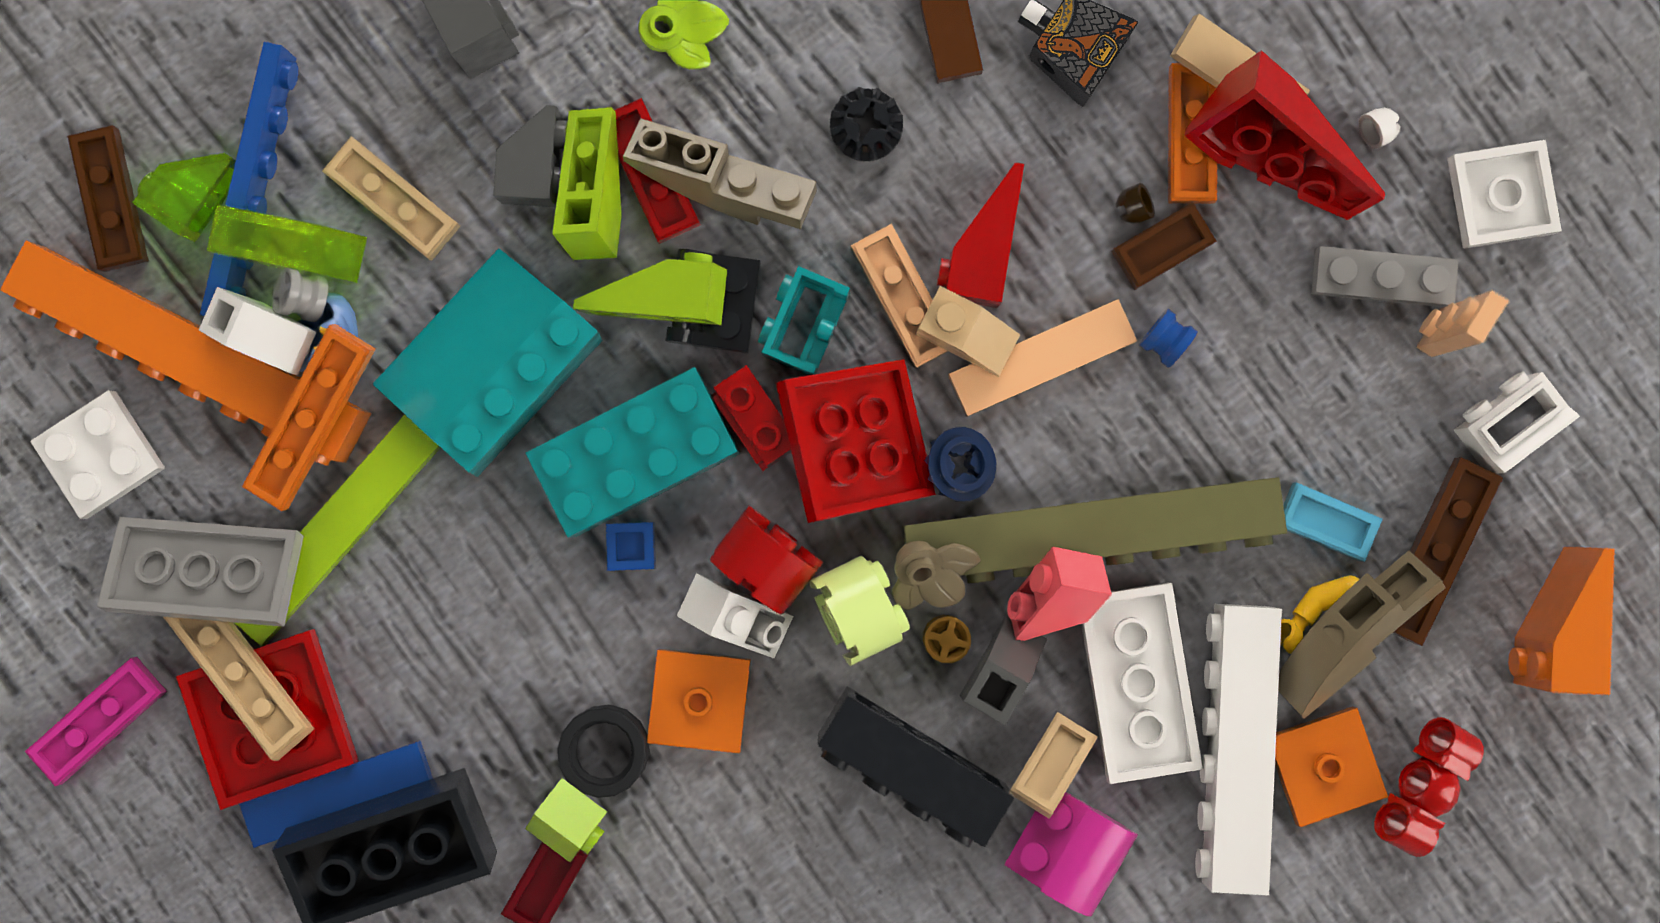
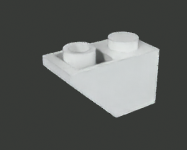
M217 287L199 328V331L224 346L297 376L305 358L309 354L311 343L316 334V331L288 316L276 314L272 307L261 301Z
M697 573L677 614V617L710 636L771 658H775L794 617L786 612L780 615L756 598Z

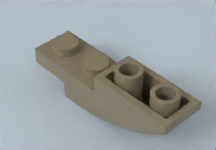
M641 118L623 155L624 162L663 186L709 208L756 225L759 224L762 217L801 229L817 192V184L814 180L729 155L727 144Z
M1410 550L1375 579L1366 573L1325 612L1294 649L1279 672L1278 691L1305 719L1374 661L1377 657L1372 650L1446 588L1444 583Z

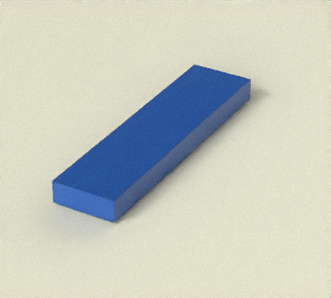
M420 740L248 800L239 805L253 848L278 840L288 827L433 779Z

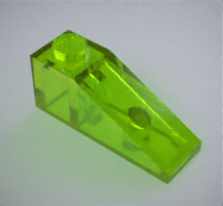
M217 204L206 251L282 270L288 267L298 270L303 275H319L325 277L328 281L352 285L358 282L367 237L322 225Z

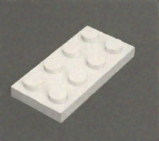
M1167 582L1111 591L1112 595L1088 622L1081 624L1107 782L1114 784L1202 770L1172 583Z

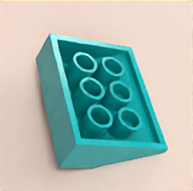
M498 248L374 381L373 385L465 470L478 477L603 340L599 332L565 301Z

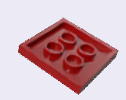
M905 359L785 379L776 383L807 523L936 495L934 484L927 480L930 475L928 464L924 461L927 454Z
M315 629L253 649L314 727L311 733L278 761L269 758L202 668L176 676L220 810L359 762Z

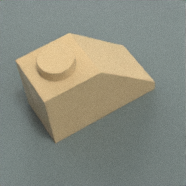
M942 286L939 287L916 333L917 336L998 377L1020 337L1018 332L983 307Z

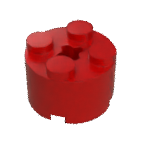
M748 505L715 548L710 561L737 585L741 584L752 592L751 596L778 614L783 615L824 562L804 546H801L798 551L794 548L797 546L796 542L798 540L778 524H775L769 530L767 527L771 521L755 508Z

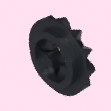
M858 87L854 91L842 95L831 111L830 133L832 139L843 154L854 160L864 162L879 160L895 149L902 136L903 115L895 99L883 93L879 88ZM870 107H873L874 122L879 124L881 128H878V130L870 129L868 134L864 135L863 141H859V124L853 122L851 118H863L865 113L869 112Z

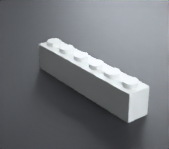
M1214 604V614L1209 613L1207 617L1206 636L1208 642H1213L1212 661L1207 660L1204 668V684L1206 689H1211L1210 708L1205 707L1202 714V732L1204 736H1208V755L1202 754L1201 756L1203 769L1200 770V779L1202 783H1206L1205 802L1199 803L1197 814L1199 830H1204L1203 849H1197L1195 869L1197 877L1202 878V883L1214 893L1269 895L1282 609Z

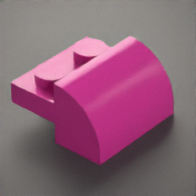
M1065 792L1050 819L1035 810L1004 865L1041 888V892L1080 914L1092 916L1138 834L1070 793Z

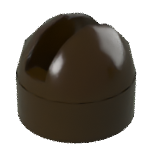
M1142 183L1125 189L1118 196L1116 208L1124 205L1126 213L1120 216L1122 220L1136 224L1154 218L1153 201L1147 188Z

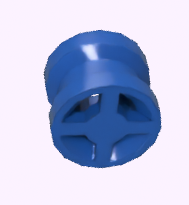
M1167 309L1152 325L1139 343V346L1145 351L1153 350L1160 355L1161 363L1170 368L1188 348L1198 331L1192 326L1181 325L1176 321V314Z

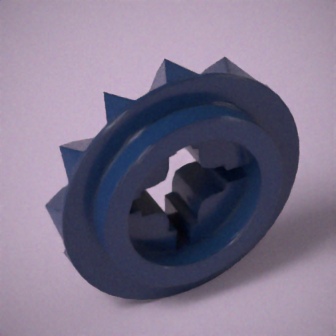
M955 427L943 431L941 435L930 442L932 447L929 455L924 460L928 464L930 473L927 480L934 483L939 490V495L953 499L955 502H964L977 499L988 491L996 474V457L991 444L981 433L967 427ZM966 453L963 465L968 469L967 472L969 474L963 472L952 477L955 464L951 461L950 456L959 457Z

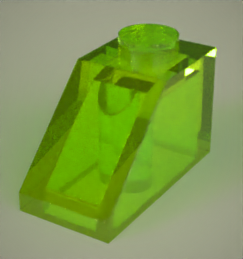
M226 153L159 164L155 171L149 172L141 180L137 189L138 195L132 203L177 235L196 242L228 196L236 159Z

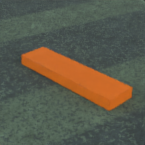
M337 324L328 326L242 485L244 489L280 511L289 509L376 348Z

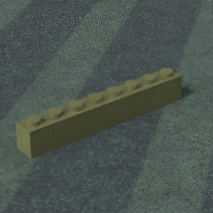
M1280 477L902 526L905 545L914 541H924L931 547L938 549L956 543L976 551L981 561L963 574L966 575L967 583L995 580L994 571L1009 569L1013 570V577L1029 576L1034 566L1040 563L1052 547L1105 557L1106 565H1118L1134 562L1133 553L1151 551L1152 559H1164L1181 556L1180 547L1198 545L1199 553H1211L1227 550L1226 541L1244 539L1245 547H1257L1274 544L1272 535L1287 534Z

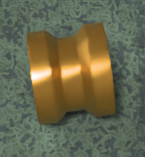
M952 615L934 617L927 623L923 631L922 641L925 649L933 659L941 663L960 661L967 655L971 647V635L968 627L960 619Z

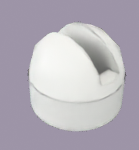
M1389 108L1374 109L1362 115L1359 119V131L1366 144L1371 148L1378 149L1392 142L1400 132L1401 126L1396 123L1399 120V116Z

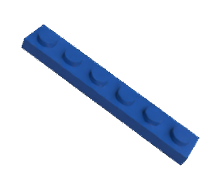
M263 42L200 315L204 317L217 287L246 296L243 284L247 269L252 268L256 259L257 248L253 241L257 224L260 225L264 221L267 211V200L264 194L268 179L271 180L274 177L277 169L278 160L275 147L278 135H282L287 126L288 111L285 107L289 90L294 89L298 79L296 57L282 45Z

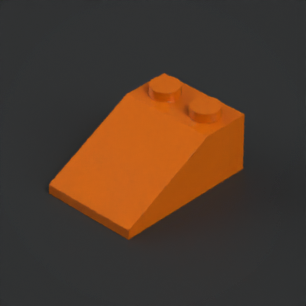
M1564 547L1515 636V646L1511 649L1508 659L1510 673L1514 676L1513 684L1553 693L1610 695L1615 548Z

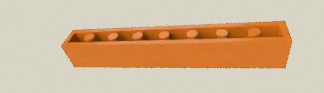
M27 240L23 244L0 288V291L16 298L13 307L39 319L43 313L57 319L54 327L61 332L77 339H82L83 335L86 334L98 340L95 348L102 353L118 360H123L124 356L127 355L139 361L138 371L162 382L166 376L180 382L179 392L203 403L209 397L223 404L219 412L244 424L250 418L264 425L261 433L269 437L301 378L224 346L199 331L200 325L47 247ZM347 401L315 461L326 466L329 465L331 460L347 463L372 413Z

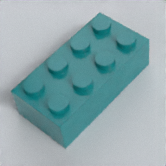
M694 367L527 451L525 454L569 538L577 537L741 453L700 372Z

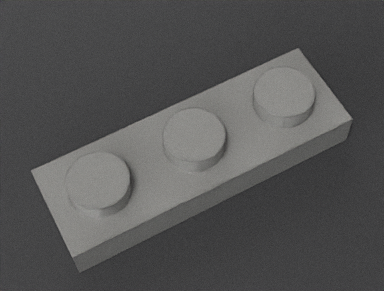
M1319 246L1315 249L1311 295L1446 307L1450 303H1455L1459 259Z

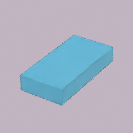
M1297 482L1292 483L1283 504L1287 531L1362 562H1365L1382 522L1380 517Z

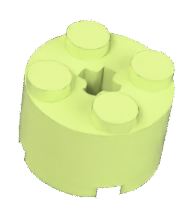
M859 556L809 581L811 588L821 589L822 594L814 597L835 644L844 642L847 650L851 651L842 655L850 666L903 640L902 633L910 630L909 622L899 604L892 606L884 590L890 586V583L878 560L872 563L871 560L867 561L863 556Z

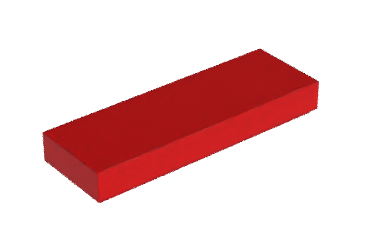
M642 98L614 110L616 112L618 158L657 242L661 244L700 226V222L687 197L663 186L624 162L623 155L640 118L653 122Z

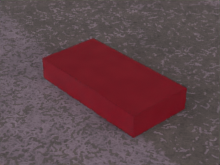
M542 842L502 910L501 915L515 923H550L589 854L587 855L580 849L572 861L569 862Z

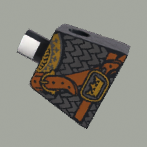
M1030 0L1021 14L1018 23L1039 36L1029 55L1031 61L1076 103L1084 107L1134 31L1138 21L1091 0H1063L1056 12L1037 0Z

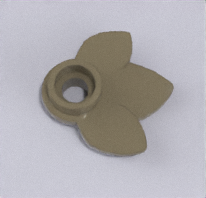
M924 541L910 542L904 545L896 555L895 573L898 580L892 589L894 600L905 610L915 608L924 600L932 606L940 608L956 605L965 595V584L960 576L980 563L981 559L976 551L961 544L953 543L935 549Z

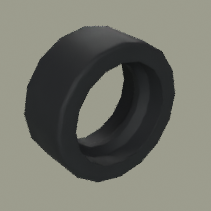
M613 705L593 706L574 717L563 730L557 748L559 768L566 781L583 794L596 798L616 796L631 788L645 770L650 754L649 743H647L648 734L641 721L627 709ZM608 723L619 727L626 733L631 743L632 754L629 764L622 773L612 778L601 779L591 776L581 767L577 759L576 747L579 737L587 728L595 724Z

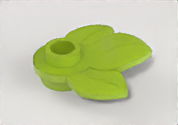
M658 0L656 6L648 8L642 14L638 24V32L641 40L647 47L657 52H666L676 65L689 70L709 67L711 64L709 51L705 44L713 41L725 31L729 24V18L718 6L706 1ZM662 21L669 26L670 31L667 33L659 32L654 23Z

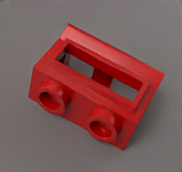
M747 365L713 387L715 392L711 395L712 399L762 471L791 453L784 419Z

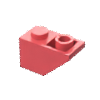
M1052 547L1040 563L1034 566L1031 574L1017 591L1012 593L1008 600L1007 613L1012 621L1015 640L1026 641L1088 622L1112 595L1102 556Z

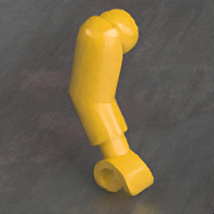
M1349 575L1311 587L1292 612L1294 617L1291 620H1281L1280 645L1283 644V648L1289 654H1292L1303 639V631L1308 625L1312 626L1323 611L1328 610L1360 579Z

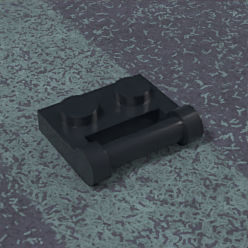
M678 249L676 260H684V253L687 252L702 253L713 256V263L727 269L722 324H704V331L702 332L690 330L691 323L672 322V327H667L665 341L675 344L748 353L761 265L760 260L704 253L691 249Z

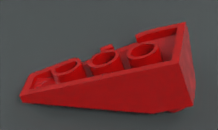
M1262 50L1223 78L1185 129L1184 136L1215 162L1230 169L1236 164L1257 173L1256 180L1268 186H1271L1275 181L1297 191L1298 199L1343 219L1349 220L1385 199L1384 190L1297 81Z

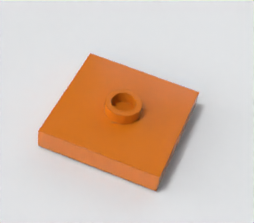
M658 649L647 743L740 753L751 659Z
M1352 706L1276 732L1275 767L1297 826L1303 827L1388 797L1358 708Z

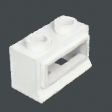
M1522 371L1514 375L1499 387L1503 392L1500 396L1490 403L1487 399L1482 400L1462 415L1466 421L1454 429V432L1481 467L1495 474L1506 473L1580 417L1567 405L1543 372L1526 375ZM1534 396L1546 413L1499 447L1487 430L1530 397Z

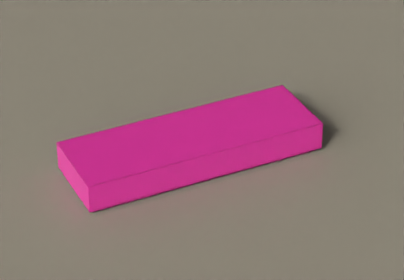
M138 657L130 658L31 745L25 753L54 786L61 785L163 696L167 690Z

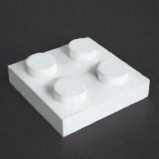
M1546 140L1459 153L1447 158L1463 249L1552 235L1562 231Z
M106 391L30 441L80 519L90 518L165 469L116 391Z

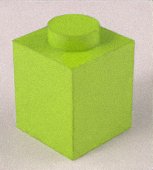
M561 778L534 813L525 829L567 861L571 862L580 849L588 855L605 831L598 824L607 811Z

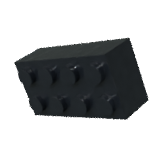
M848 686L818 733L817 745L822 748L823 753L821 757L843 771H846L850 765L862 772L861 775L864 777L862 782L883 796H887L890 790L901 796V799L905 802L903 807L926 822L929 821L931 816L940 820L942 825L946 827L944 832L966 847H970L974 841L985 848L1015 799L1005 782Z
M465 768L288 827L272 849L302 923H348L491 874L497 854L495 844Z

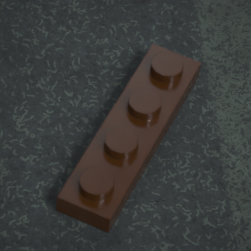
M1462 457L1454 458L1410 549L1419 560L1442 580L1446 588L1396 629L1393 634L1415 645L1423 646L1503 477Z

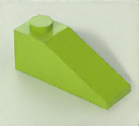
M612 107L571 110L568 113L552 234L573 260L617 258L622 213L616 112Z
M687 252L684 253V260L666 259L574 299L573 309L598 316L721 325L727 269L713 263V256Z

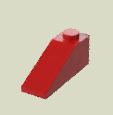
M1014 163L955 244L950 254V259L941 258L937 286L945 287L949 291L977 305L998 308L1002 303L1025 164Z

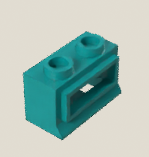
M798 266L794 277L786 274L776 296V300L782 302L776 319L770 317L766 319L758 338V343L764 345L762 355L806 375L816 374L850 295V287ZM808 288L826 297L801 356L797 358L780 351L779 348L804 289Z

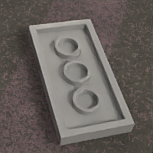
M119 517L97 607L105 612L284 627L304 536L297 530Z

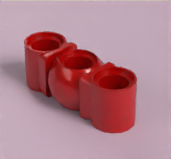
M1443 717L1434 718L1424 726L1419 736V745L1413 749V752L1421 756V758L1410 762L1400 772L1398 780L1400 798L1390 793L1388 802L1378 810L1374 820V829L1382 840L1415 857L1425 856L1434 849L1439 839V830L1446 824L1436 817L1448 813L1458 803L1461 790L1458 777L1469 781L1471 771L1478 767L1484 755V746L1478 737L1448 718Z

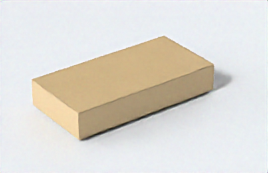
M1057 712L1010 791L1014 797L1050 819L1098 736Z

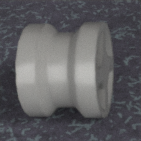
M284 268L275 283L272 296L273 311L284 316L296 313L305 321L316 322L322 315L328 296L327 279L319 275L304 277L296 269Z

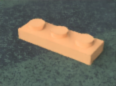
M1491 290L1474 297L1469 296L1457 303H1450L1439 310L1434 309L1420 327L1419 332L1423 334V337L1416 348L1430 357L1483 343L1509 300Z

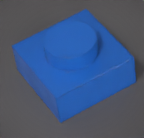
M655 522L606 524L607 571L656 569Z

